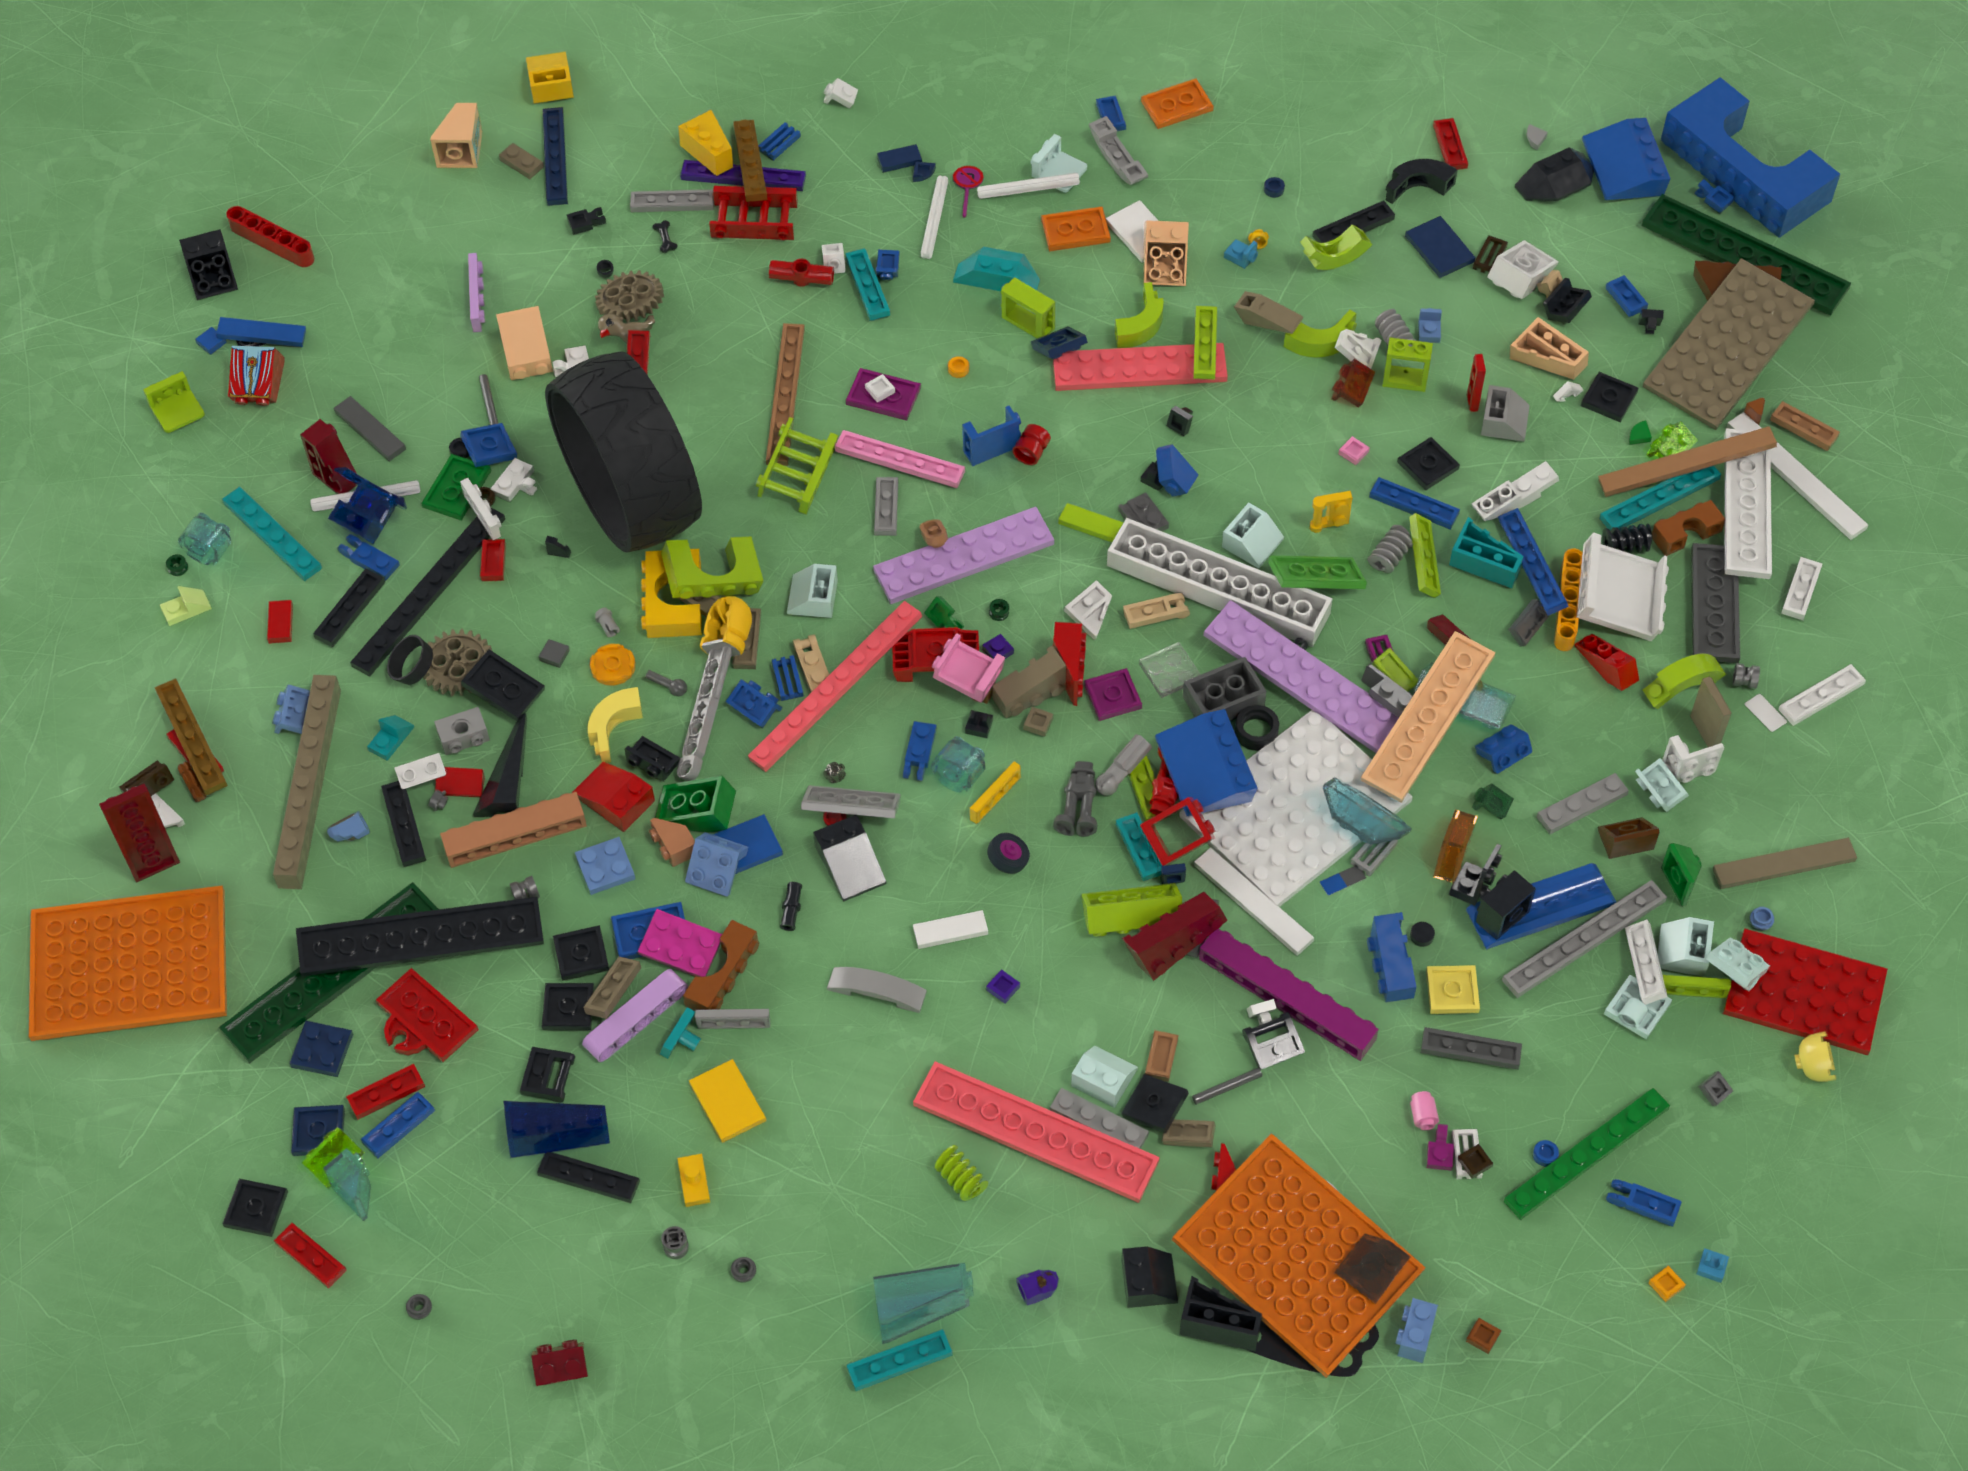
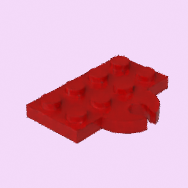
M412 968L376 999L377 1004L390 1015L384 1028L387 1044L389 1046L392 1045L398 1035L406 1036L404 1042L396 1044L394 1047L395 1052L399 1054L412 1055L427 1048L439 1060L444 1062L479 1030L472 1020Z

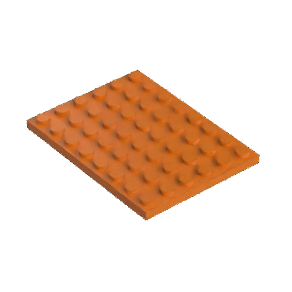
M223 885L31 909L29 1038L31 1041L227 1016L225 890Z
M1272 1133L1172 1237L1174 1243L1240 1302L1262 1313V1321L1326 1378L1426 1268Z

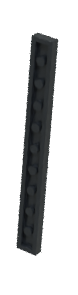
M491 508V514L493 516L497 515L502 524L505 521V515ZM477 516L351 660L350 663L353 668L370 677L480 550L482 541L490 538V535Z

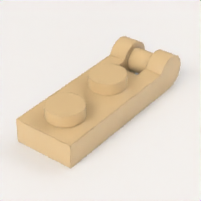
M1175 593L1123 606V612L1129 629L1173 618L1184 619L1190 615L1188 606L1184 604L1185 598L1182 593Z
M815 634L809 635L804 640H792L810 692L829 676ZM811 648V651L804 653L803 649Z

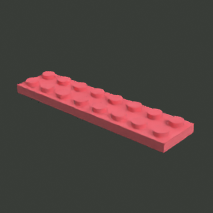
M1216 343L1215 380L1193 379L1194 344L1067 351L1062 353L1061 357L1053 359L1056 391L1227 382L1228 378L1223 343Z

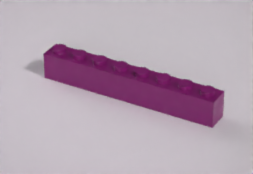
M1217 929L1200 947L1199 960L1264 1001L1274 999L1278 1010L1283 1013L1288 1012L1291 1018L1357 1060L1361 1061L1377 1040L1379 1029L1371 1021L1363 1020L1352 1009L1336 1003L1330 995L1320 993L1309 982L1296 978L1290 970L1277 966L1269 957L1261 956L1255 952L1250 945L1242 944L1234 939L1229 932Z

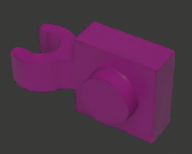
M1438 1124L1435 1142H1428L1426 1168L1452 1171L1454 1144L1446 1143L1448 1125Z

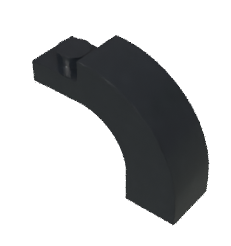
M1433 159L1407 161L1393 170L1392 180L1386 186V201L1393 204L1406 190L1417 186L1431 188L1444 196L1456 184L1458 170L1447 163Z

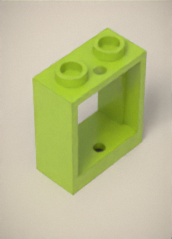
M1015 277L1002 287L1001 308L1003 319L1037 339L1050 334L1055 329L1054 300Z
M1390 337L1382 387L1425 392L1433 343ZM1393 358L1424 362L1423 369L1393 366L1391 363Z

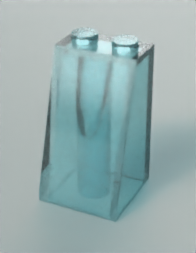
M965 1263L873 1277L882 1344L896 1340L970 1306L969 1297L974 1296L973 1278L971 1271L966 1272Z

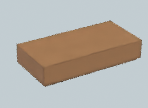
M1154 1031L1145 1071L1146 1075L1169 1082L1179 1035Z

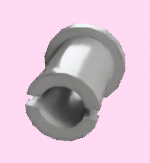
M607 608L599 609L595 613L596 622L601 624L607 637L615 636L616 633H619L620 629L612 618L611 610Z

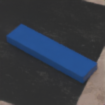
M220 317L216 335L219 339L303 347L306 326Z
M1378 477L1369 495V498L1412 515L1417 513L1432 523L1450 530L1460 512V509L1380 477Z

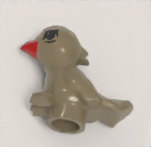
M609 313L601 316L598 321V328L601 338L617 336L627 343L628 330L649 331L652 329L655 319L653 315H649L644 322L623 323V317Z

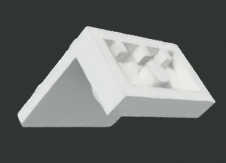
M1679 735L1670 737L1662 761L1679 783H1687L1695 777L1713 774L1719 764L1724 746L1720 743L1689 754L1686 743L1682 742Z

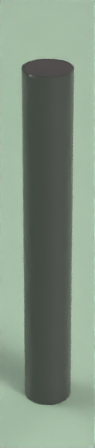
M482 374L479 376L489 423L490 425L498 424L488 376Z
M1256 1068L1192 1096L1195 1105L1262 1077V1072L1260 1068Z

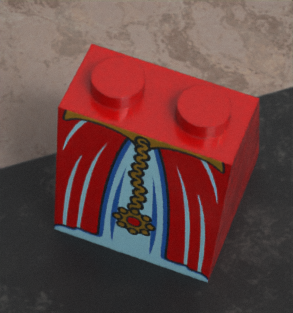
M232 346L228 397L235 401V404L239 405L256 402L257 405L268 406L269 403H276L285 357L275 347Z

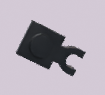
M601 207L595 208L589 213L587 209L566 214L573 235L592 230L593 225L606 224V218Z

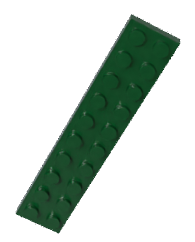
M1664 194L1659 197L1642 221L1641 226L1719 263L1730 262L1737 264L1742 258L1756 266L1772 265L1782 267L1781 281L1814 299L1812 307L1830 316L1851 286V282Z
M412 882L364 919L438 910V908ZM298 967L222 1024L219 1029L250 1064L377 967L302 977L300 967Z

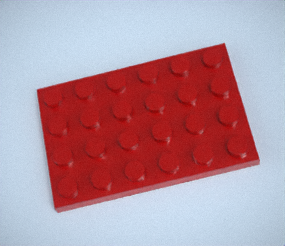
M1744 928L1740 942L1747 950L1761 956L1770 967L1750 991H1747L1731 979V988L1727 995L1723 1014L1804 1038L1814 1033L1826 1031L1828 1037H1823L1824 1042L1827 1041L1832 1046L1868 1056L1871 1050L1888 968Z

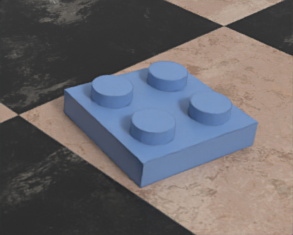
M620 837L575 852L577 862L591 895L635 880V874Z

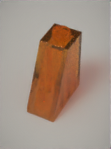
M1455 809L1443 839L1433 877L1454 883L1461 871L1478 816Z

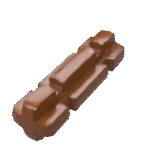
M189 762L179 764V773L183 777L196 802L205 800V792Z

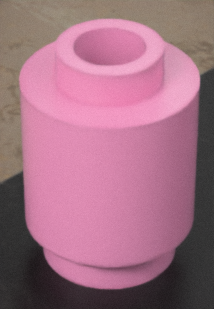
M1417 1092L1411 1096L1412 1101L1410 1102L1414 1124L1421 1130H1431L1439 1122L1435 1099L1431 1096L1430 1092Z

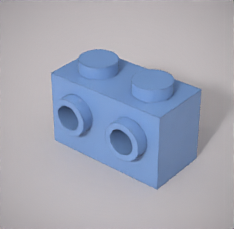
M1415 1298L1412 1299L1410 1307L1405 1305L1402 1321L1406 1322L1405 1329H1399L1395 1343L1400 1345L1399 1357L1423 1363L1438 1305Z

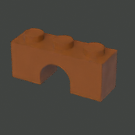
M1712 500L1704 503L1700 502L1691 509L1679 511L1668 519L1657 521L1652 531V539L1662 553L1668 556L1684 549L1688 537L1685 532L1686 530L1698 533L1704 540L1722 532L1725 517Z

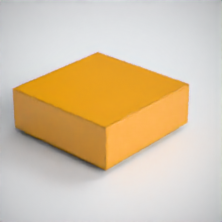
M1669 1265L1648 1282L1665 1302L1686 1286Z

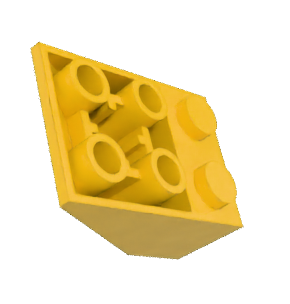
M566 51L526 57L534 104L574 98Z

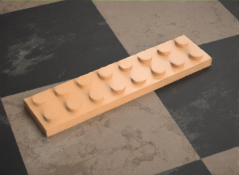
M1455 631L1361 776V781L1402 803L1494 659L1496 652Z

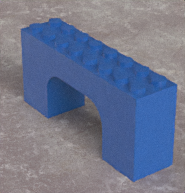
M1720 77L1667 112L1661 141L1676 152L1680 158L1688 162L1695 170L1705 176L1709 182L1715 186L1719 185L1735 197L1734 201L1780 238L1832 202L1840 173L1811 150L1781 167L1768 166L1760 162L1731 138V136L1742 130L1750 101Z

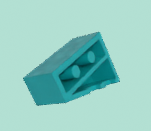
M1468 517L1452 549L1449 565L1513 588L1520 573L1524 556L1503 541L1499 542L1490 536L1489 531L1480 529L1473 523L1474 520Z

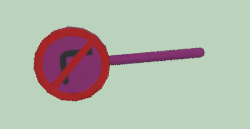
M962 166L953 174L954 183L965 189L963 218L967 216L969 189L978 187L984 179L983 172L975 166Z

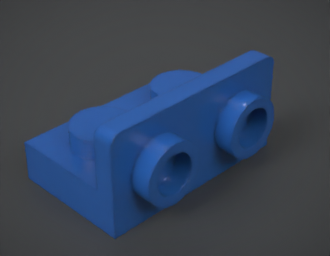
M741 679L726 702L763 728L776 709L781 711L783 707L777 704L779 699L771 693L763 694L760 691L762 688L760 685L752 680L748 683Z

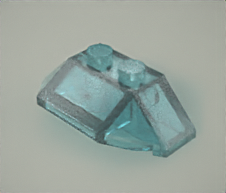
M1336 777L1324 783L1323 791L1332 819L1338 822L1343 829L1357 835L1361 841L1372 845L1398 840L1410 833L1412 828L1406 825L1399 816L1349 784L1342 783Z

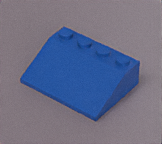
M1647 118L1625 119L1582 137L1605 200L1655 197L1665 194L1671 178Z
M1225 709L1201 714L1155 735L1180 801L1188 797H1193L1194 800L1198 799L1204 809L1202 813L1252 802L1258 788ZM1187 806L1184 807L1186 816H1192Z

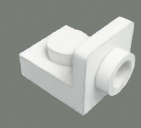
M843 243L822 245L824 266L834 267V274L844 273L846 270Z

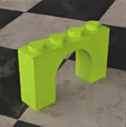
M730 537L725 548L730 572L722 576L709 575L696 566L692 558L688 539L666 540L661 555L672 598H708L720 595H753L758 593L764 580L752 537Z

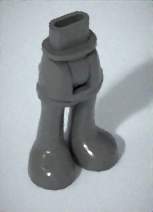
M1077 761L1075 762V767L1071 770L1068 784L1064 788L1066 793L1064 814L1057 815L1053 822L1054 830L1063 835H1074L1076 806L1079 800L1082 801L1080 818L1076 826L1077 834L1081 837H1087L1097 831V820L1091 816L1092 802L1097 791L1094 783L1095 772L1092 762Z

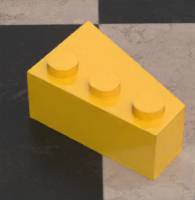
M712 110L678 126L680 146L712 173L718 176L733 168L732 148Z

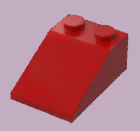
M602 762L572 792H577L581 802L622 832H625L655 802L651 785L637 775L606 762Z

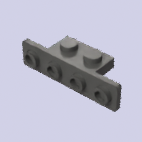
M1372 664L1366 666L1361 680L1371 688L1368 695L1399 718L1413 696Z

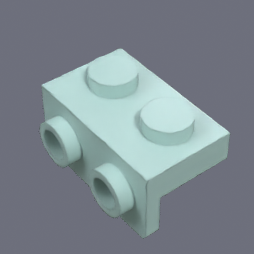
M1661 758L1642 772L1639 768L1635 771L1639 776L1636 781L1644 791L1646 789L1650 790L1653 795L1649 798L1657 809L1662 806L1667 812L1689 796Z

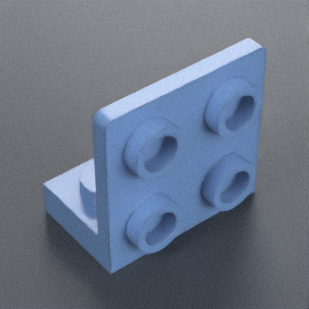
M706 832L695 839L685 882L724 896L730 895L738 861L747 855L748 847Z

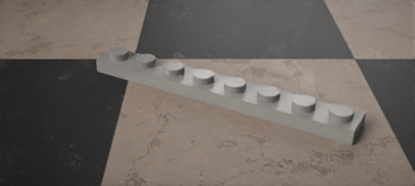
M1652 880L1504 975L1502 981L1516 998H1519L1666 902L1667 896Z

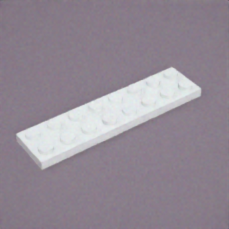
M1726 428L1724 439L1751 431ZM1768 449L1724 462L1725 574L1763 579H1770L1772 575L1771 452Z

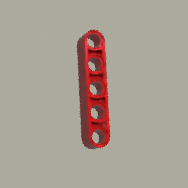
M233 206L227 210V219L231 231L300 267H309L314 263L315 258L311 244L306 239L241 206Z

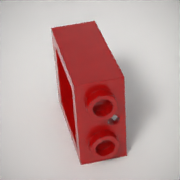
M1188 797L1140 824L1162 866L1175 862L1215 839L1213 835L1216 832L1209 819L1205 821L1202 815L1204 809L1198 799L1194 800L1193 797ZM1187 806L1204 836L1177 852L1170 854L1155 824Z

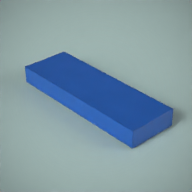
M417 1092L361 1138V1141L378 1159L430 1116L435 1109Z

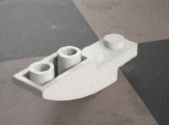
M1545 461L1511 483L1508 480L1473 502L1472 506L1484 521L1498 518L1502 514L1516 508L1520 509L1540 498L1542 491L1559 481V476Z

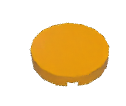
M620 644L601 646L590 658V670L593 677L604 685L616 686L625 683L635 672L636 662L632 651Z

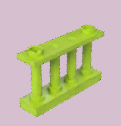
M789 417L787 424L781 425L778 434L780 436L779 442L764 475L760 474L756 483V487L759 488L757 496L762 497L765 488L792 497L800 503L798 512L807 515L833 455L839 435L830 432L827 440L816 439L792 430L794 418ZM789 437L816 447L822 453L820 457H812L784 446L787 438ZM780 454L811 465L814 469L813 473L805 474L777 463ZM775 471L802 481L807 487L805 491L802 489L798 491L769 479L772 472Z

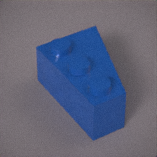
M1402 912L1374 916L1370 937L1367 938L1369 952L1373 951L1374 959H1372L1374 973H1378L1380 979L1378 980V990L1380 994H1384L1385 1002L1412 999L1416 992L1411 957H1408L1405 943L1408 942L1407 934L1402 935L1401 923L1404 920Z

